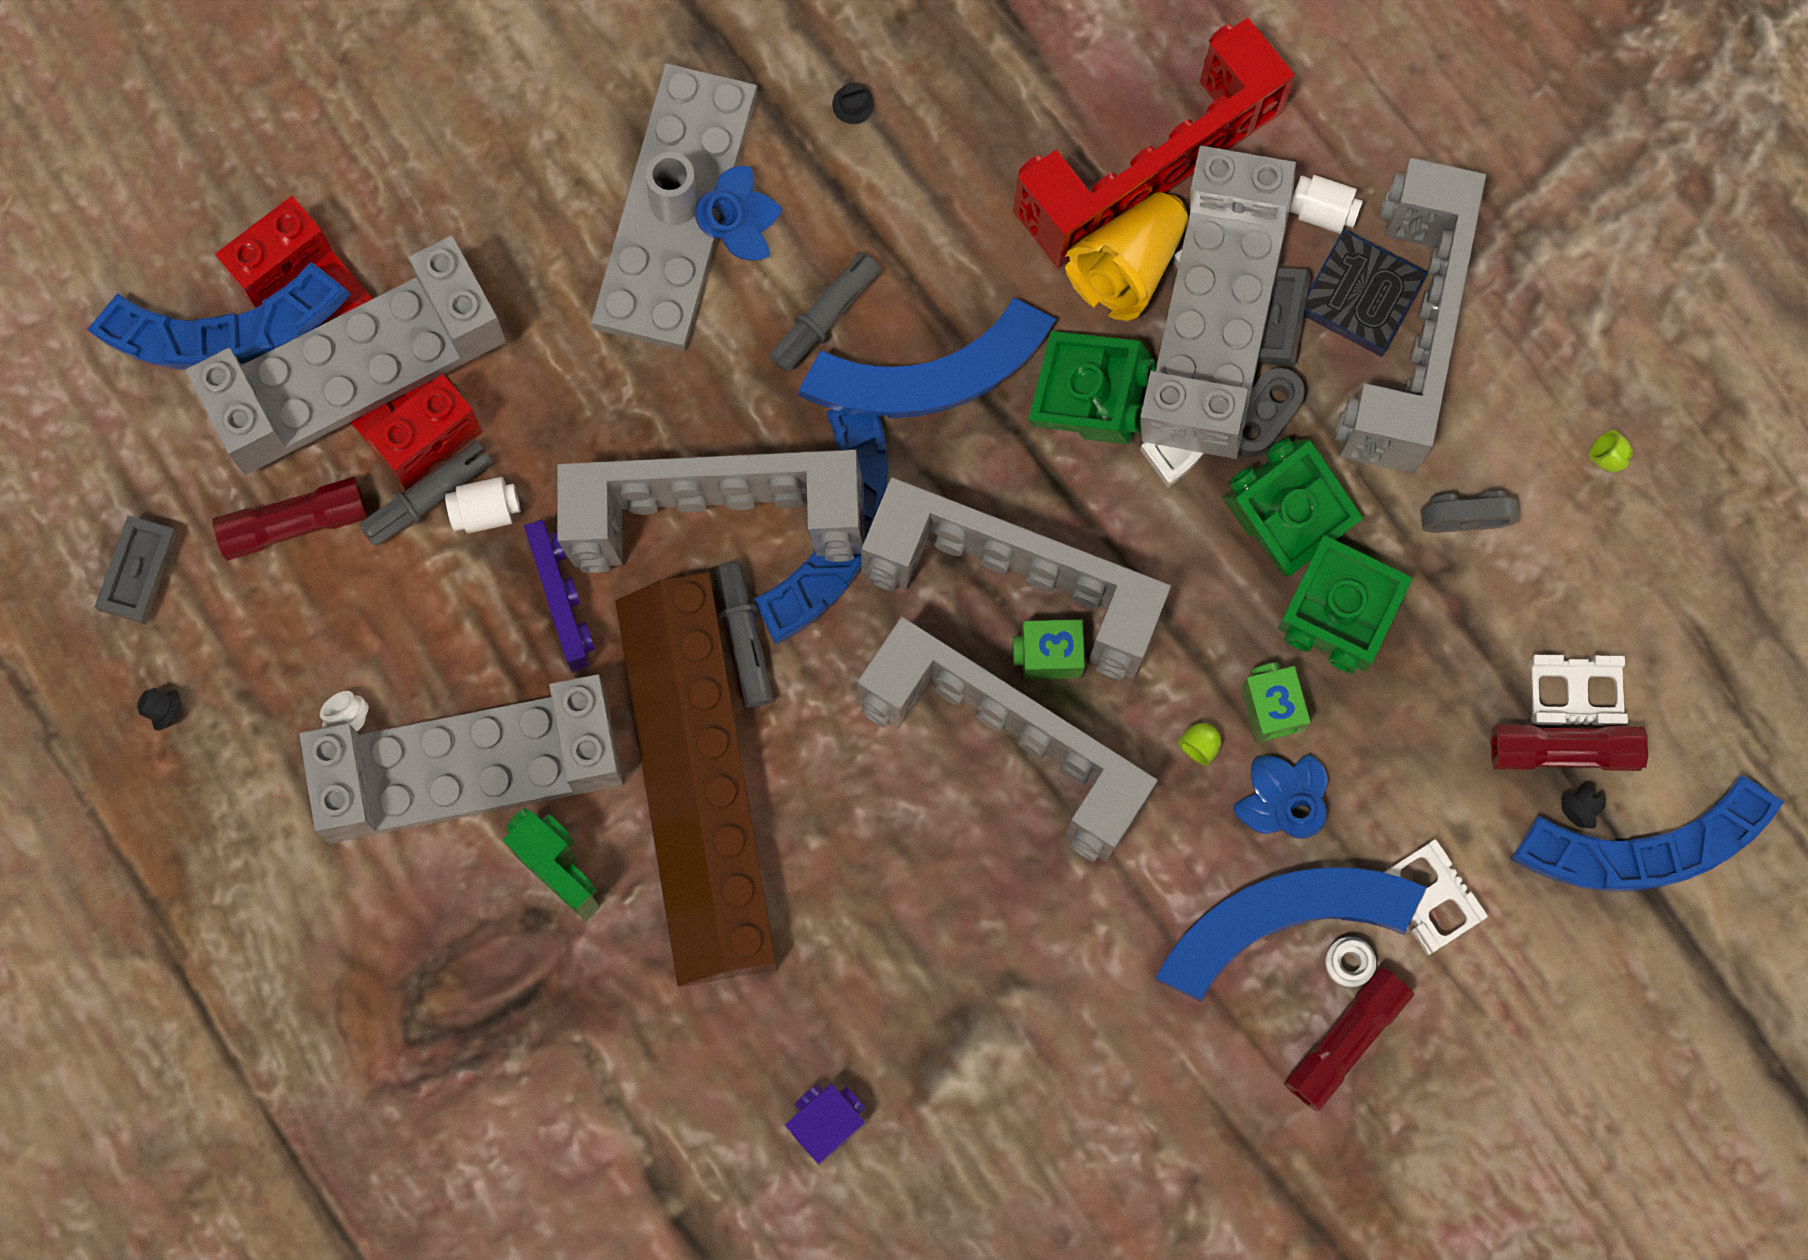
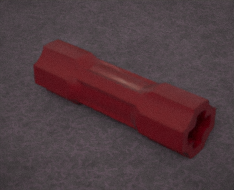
M354 476L320 486L314 492L256 509L246 508L212 518V525L220 552L228 561L262 551L268 545L325 528L336 529L363 521L368 518V513L360 486Z
M1496 725L1495 728H1492L1490 739L1491 762L1493 769L1531 770L1537 767L1600 768L1604 771H1642V768H1646L1648 761V736L1644 727L1606 726L1601 729L1538 728L1533 725Z
M1383 967L1378 969L1355 996L1353 1004L1315 1050L1303 1059L1285 1081L1284 1085L1305 1105L1316 1112L1320 1111L1343 1083L1350 1069L1382 1030L1394 1021L1415 994L1393 973Z

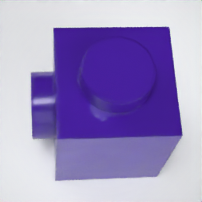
M816 1084L794 1104L800 1112L785 1124L787 1130L820 1166L865 1126L864 1120L859 1115L866 1108L846 1086L838 1092L830 1084L822 1091Z

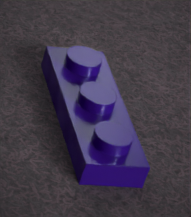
M543 519L524 525L567 664L572 673L589 668L590 664L586 653L595 650L587 623H576L572 607L580 605V600L572 576L565 579L562 578L558 562L565 560L566 556L558 543L557 531L548 534Z

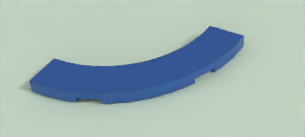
M310 262L284 288L263 300V305L239 315L231 313L218 317L196 319L195 321L171 319L168 316L148 311L117 293L87 330L113 349L131 358L155 366L185 370L229 347L239 362L245 364L315 329L331 316L351 294Z
M1013 297L1007 309L995 324L971 344L949 356L911 366L884 367L859 364L820 350L798 390V396L817 405L853 415L863 413L869 415H888V418H905L946 411L966 404L990 392L997 384L1008 378L1016 370H1019L1042 345L1054 326L1056 319Z
M831 409L826 412V417L834 435L837 451L856 450L864 483L866 539L887 488L888 463L879 415L863 413L853 415ZM814 551L808 560L803 562L786 580L770 591L754 598L757 609L775 646L798 634L818 620L840 599L861 570V554L854 555V559L850 561L831 562L825 560V556H817Z
M1740 775L1721 799L1698 819L1669 833L1630 841L1599 840V838L1572 832L1553 824L1541 816H1537L1510 860L1554 881L1584 889L1608 892H1634L1662 888L1703 874L1734 856L1761 833L1771 822L1784 801L1745 776Z
M1316 868L1269 878L1236 893L1205 914L1185 933L1170 952L1155 977L1156 981L1202 1003L1212 984L1223 970L1242 954L1243 950L1267 935L1270 936L1287 928L1309 923V921L1341 919V921L1362 922L1384 927L1405 935L1426 893L1427 887L1402 877L1357 868Z

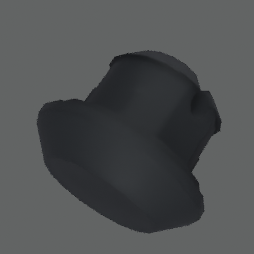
M855 82L848 83L835 93L832 101L833 112L844 123L860 124L866 121L872 114L874 100L871 93L861 84Z
M152 688L142 693L137 703L139 715L152 720L154 730L160 731L170 727L175 722L180 713L182 703L178 691L171 690L163 693L156 688Z
M1582 786L1576 794H1564L1561 798L1563 813L1573 824L1580 828H1595L1597 825L1595 816L1605 809V798L1602 794L1596 799L1593 798V794L1597 791L1593 786Z

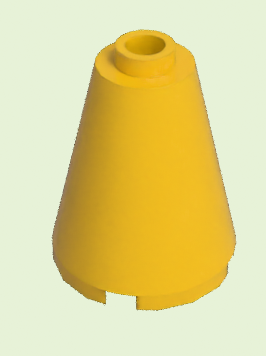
M1161 192L1154 193L1076 242L1067 251L1065 256H1069L1070 259L1065 266V271L1073 288L1085 302L1093 308L1100 302L1112 310L1107 316L1115 320L1130 321L1139 317L1146 309L1187 229L1189 218L1184 203L1175 195Z

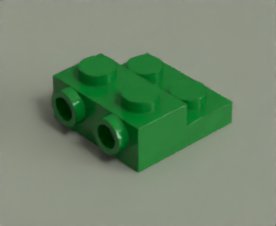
M1050 331L1028 421L1033 427L1079 432L1085 440L1129 445L1132 432L1139 433L1141 431L1140 417L1143 404L1139 403L1143 387L1147 388L1150 371H1156L1155 361L1150 359V353L1143 343L1138 340Z
M1285 438L1275 443L1265 452L1269 461L1256 471L1253 467H1247L1235 474L1228 481V485L1232 490L1226 493L1222 499L1247 535L1256 537L1280 574L1290 577L1312 559L1323 535L1337 540L1361 521L1363 517L1311 440L1296 439L1292 442L1290 438Z
M1323 535L1277 629L1286 633L1283 640L1295 649L1310 652L1312 647H1315L1329 654V664L1340 671L1354 674L1358 668L1366 672L1373 663L1413 578Z
M526 807L520 810L505 827V831L509 834L502 841L520 862L587 922L600 908L592 897L598 890L573 865L578 860L570 849L575 841L569 836V832L551 815L547 814L541 820Z

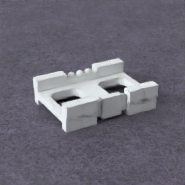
M1533 655L1529 661L1532 697L1531 725L1561 726L1565 723L1571 725L1573 722L1575 725H1580L1582 722L1584 725H1589L1592 722V726H1623L1628 724V714L1624 713L1622 670L1625 666V656L1595 655L1593 660L1589 662V659H1569L1564 661V655ZM1540 677H1562L1565 679L1567 688L1566 706L1546 707L1540 703ZM1590 677H1609L1614 680L1616 705L1614 707H1593L1588 701V679Z
M1436 839L1383 872L1401 877L1400 872L1402 868L1418 858H1424L1436 873L1437 881L1426 889V893L1412 920L1415 928L1411 932L1427 956L1488 917L1473 893L1467 894L1465 892L1467 886L1460 884L1462 878L1455 877L1457 871L1449 868L1452 862ZM1452 900L1464 915L1465 924L1451 934L1443 936L1438 933L1430 921L1429 912L1444 901Z

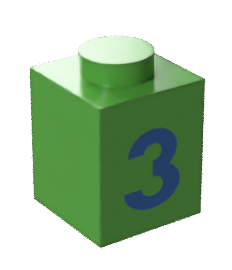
M1083 620L1023 621L1021 636H1012L1013 666H1022V679L1081 678L1085 669Z
M1270 663L1252 669L1250 671L1252 676L1245 679L1241 686V691L1256 744L1304 732L1311 722L1295 666L1280 669L1279 663Z

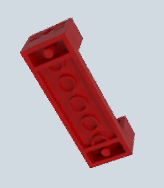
M1248 17L1236 26H1233L1231 23L1224 25L1209 40L1210 45L1207 56L1204 59V67L1199 82L1214 100L1206 109L1207 114L1194 123L1191 119L1180 123L1169 134V140L1155 149L1151 145L1141 150L1131 160V166L1119 175L1111 172L1101 178L1093 186V193L1088 190L1057 149L1044 158L1041 155L1034 156L1019 169L1013 212L1058 269L1070 261L1069 256H1065L1067 251L1076 242L1157 192L1167 194L1194 175L1200 146L1230 150L1282 113L1295 74Z
M293 195L215 253L230 280L254 309L263 305V300L284 288L310 262L351 294L319 326L373 299L332 251L323 231ZM443 373L414 390L349 422L405 490L433 472L483 433L473 409Z

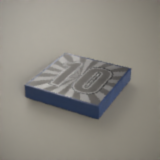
M1343 229L1308 291L1304 317L1382 357L1422 285L1427 272Z

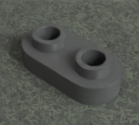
M1274 368L1265 372L1254 385L1244 428H1254L1258 432L1259 437L1255 440H1249L1242 434L1239 454L1253 457L1265 453L1297 412L1304 398V385L1296 373L1285 368ZM1275 390L1281 391L1285 395L1286 401L1276 403L1270 398L1269 393Z
M1505 491L1484 492L1479 494L1477 499L1459 500L1458 495L1454 494L1438 495L1430 498L1429 505L1420 509L1422 530L1430 533L1496 529L1511 526L1520 521L1518 501L1514 498H1508Z

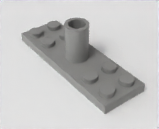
M665 64L591 321L592 329L685 352L716 242L715 238L707 236L699 228L695 218V207L698 200L704 194L714 190L719 176L724 171L737 166L757 96V85ZM712 208V215L714 219L718 223H720V212L717 209Z

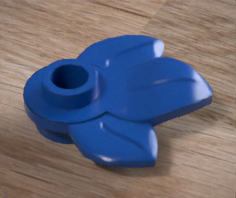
M731 167L719 176L714 190L704 194L698 200L695 207L696 222L707 236L721 239L733 256L748 261L765 259L769 257L770 253L761 232L773 224L781 214L782 207L768 196L752 190L753 171L751 167ZM712 208H715L720 212V223H718L714 219L712 215Z
M1311 755L1303 757L1294 767L1276 756H1258L1254 758L1251 765V779L1256 793L1240 800L1233 806L1238 819L1253 831L1261 834H1270L1283 830L1291 837L1304 839L1320 832L1327 818L1326 806L1322 798L1328 786L1327 775L1321 763ZM1299 806H1305L1310 809V814L1302 819L1294 817L1292 812Z

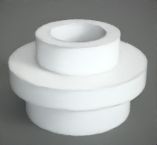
M342 691L333 695L324 703L320 710V718L323 720L322 727L328 728L349 723L358 731L366 720L369 709L367 702L361 696H354L351 691Z
M1344 937L1334 942L1328 949L1325 957V967L1328 975L1335 983L1343 987L1354 988L1365 984L1373 976L1376 969V957L1373 949L1364 940L1357 937ZM1344 954H1352L1357 958L1358 968L1356 971L1349 972L1343 968L1341 959Z

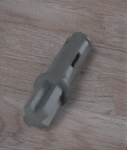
M858 252L850 264L823 291L806 313L795 316L794 327L770 352L769 357L772 362L785 372L792 370L815 343L822 344L826 340L824 334L849 309L865 288L881 274L882 271L879 265L871 257H866L864 253Z
M476 440L472 441L469 446L403 493H400L398 490L394 492L395 498L361 522V531L368 541L374 546H379L411 522L415 524L420 523L419 517L442 501L446 493L454 492L456 486L466 484L482 471L493 466V462L486 452L469 465H466L482 453L483 447Z
M738 562L724 563L715 568L723 611L719 613L720 620L726 621L732 657L742 693L743 708L750 709L765 706L774 702V697L769 685L764 654L755 623L754 613L758 611L757 605L750 602L742 565Z

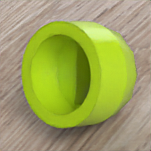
M1609 430L1603 433L1593 443L1589 451L1590 460L1600 469L1611 473H1618L1629 466V459L1633 456V449L1629 441L1617 430Z
M1198 723L1190 726L1179 738L1177 744L1191 759L1201 765L1209 766L1220 750L1221 737L1214 726L1207 723Z

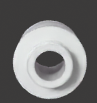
M1301 175L1289 212L1299 215L1298 220L1341 234L1344 225L1351 228L1354 227L1363 201L1354 198L1356 188L1317 175H1313L1312 179Z
M503 476L456 486L455 492L445 494L448 516L454 532L465 530L469 534L513 524V514L521 512L516 487L514 484L506 485Z

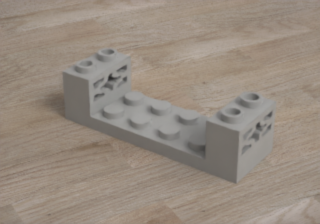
M1200 146L1190 189V216L1156 371H1150L1140 417L1142 442L1232 459L1238 458L1293 197L1296 162Z
M1415 158L1409 159L1402 174L1394 173L1390 190L1385 192L1380 211V218L1387 220L1384 237L1433 247L1427 267V274L1433 277L1429 291H1424L1420 302L1418 318L1423 319L1424 322L1420 335H1415L1411 347L1409 363L1416 364L1411 380H1406L1403 392L1364 383L1356 398H1348L1345 411L1339 415L1334 440L1342 441L1340 458L1415 474L1433 447L1486 174Z
M452 235L408 257L416 278L243 365H241L229 347L185 369L228 454L244 475L437 378L442 373L445 374L506 343L498 318Z
M856 450L557 464L558 543L573 566L580 567L582 572L604 573L610 570V566L623 565L622 509H628L632 514L648 515L656 513L658 508L677 507L679 511L692 513L706 510V505L726 504L728 509L748 510L754 508L755 503L774 502L777 507L795 508L802 506L804 501H807L808 531L817 556H825V560L831 562L850 561L854 559V555L861 554L865 541L864 483Z
M891 477L861 549V573L868 576L867 581L887 591H894L895 587L907 591L928 539L935 541L934 546L947 554L961 556L962 552L980 558V564L991 571L1006 574L1008 570L1026 576L1025 581L1040 590L1051 592L1053 588H1057L1072 594L1071 599L1081 606L1098 609L1099 605L1108 608L1088 662L1096 664V671L1106 677L1115 680H1123L1125 676L1131 679L1135 678L1171 585Z
M901 616L857 682V703L863 706L860 712L870 721L883 728L890 723L899 729L929 682L932 681L936 684L935 692L948 702L959 706L961 701L978 711L976 718L987 727L997 732H1001L1004 727L1020 738L1017 742L1018 745L1031 755L1042 759L1046 754L1062 765L1059 769L1060 772L1073 782L1084 786L1088 781L1094 785L1073 816L1065 837L1072 840L1069 847L1081 857L1091 862H1095L1098 857L1107 862L1158 780Z
M599 674L549 684L551 697L361 735L349 723L299 733L315 832L329 844L623 786L607 694Z

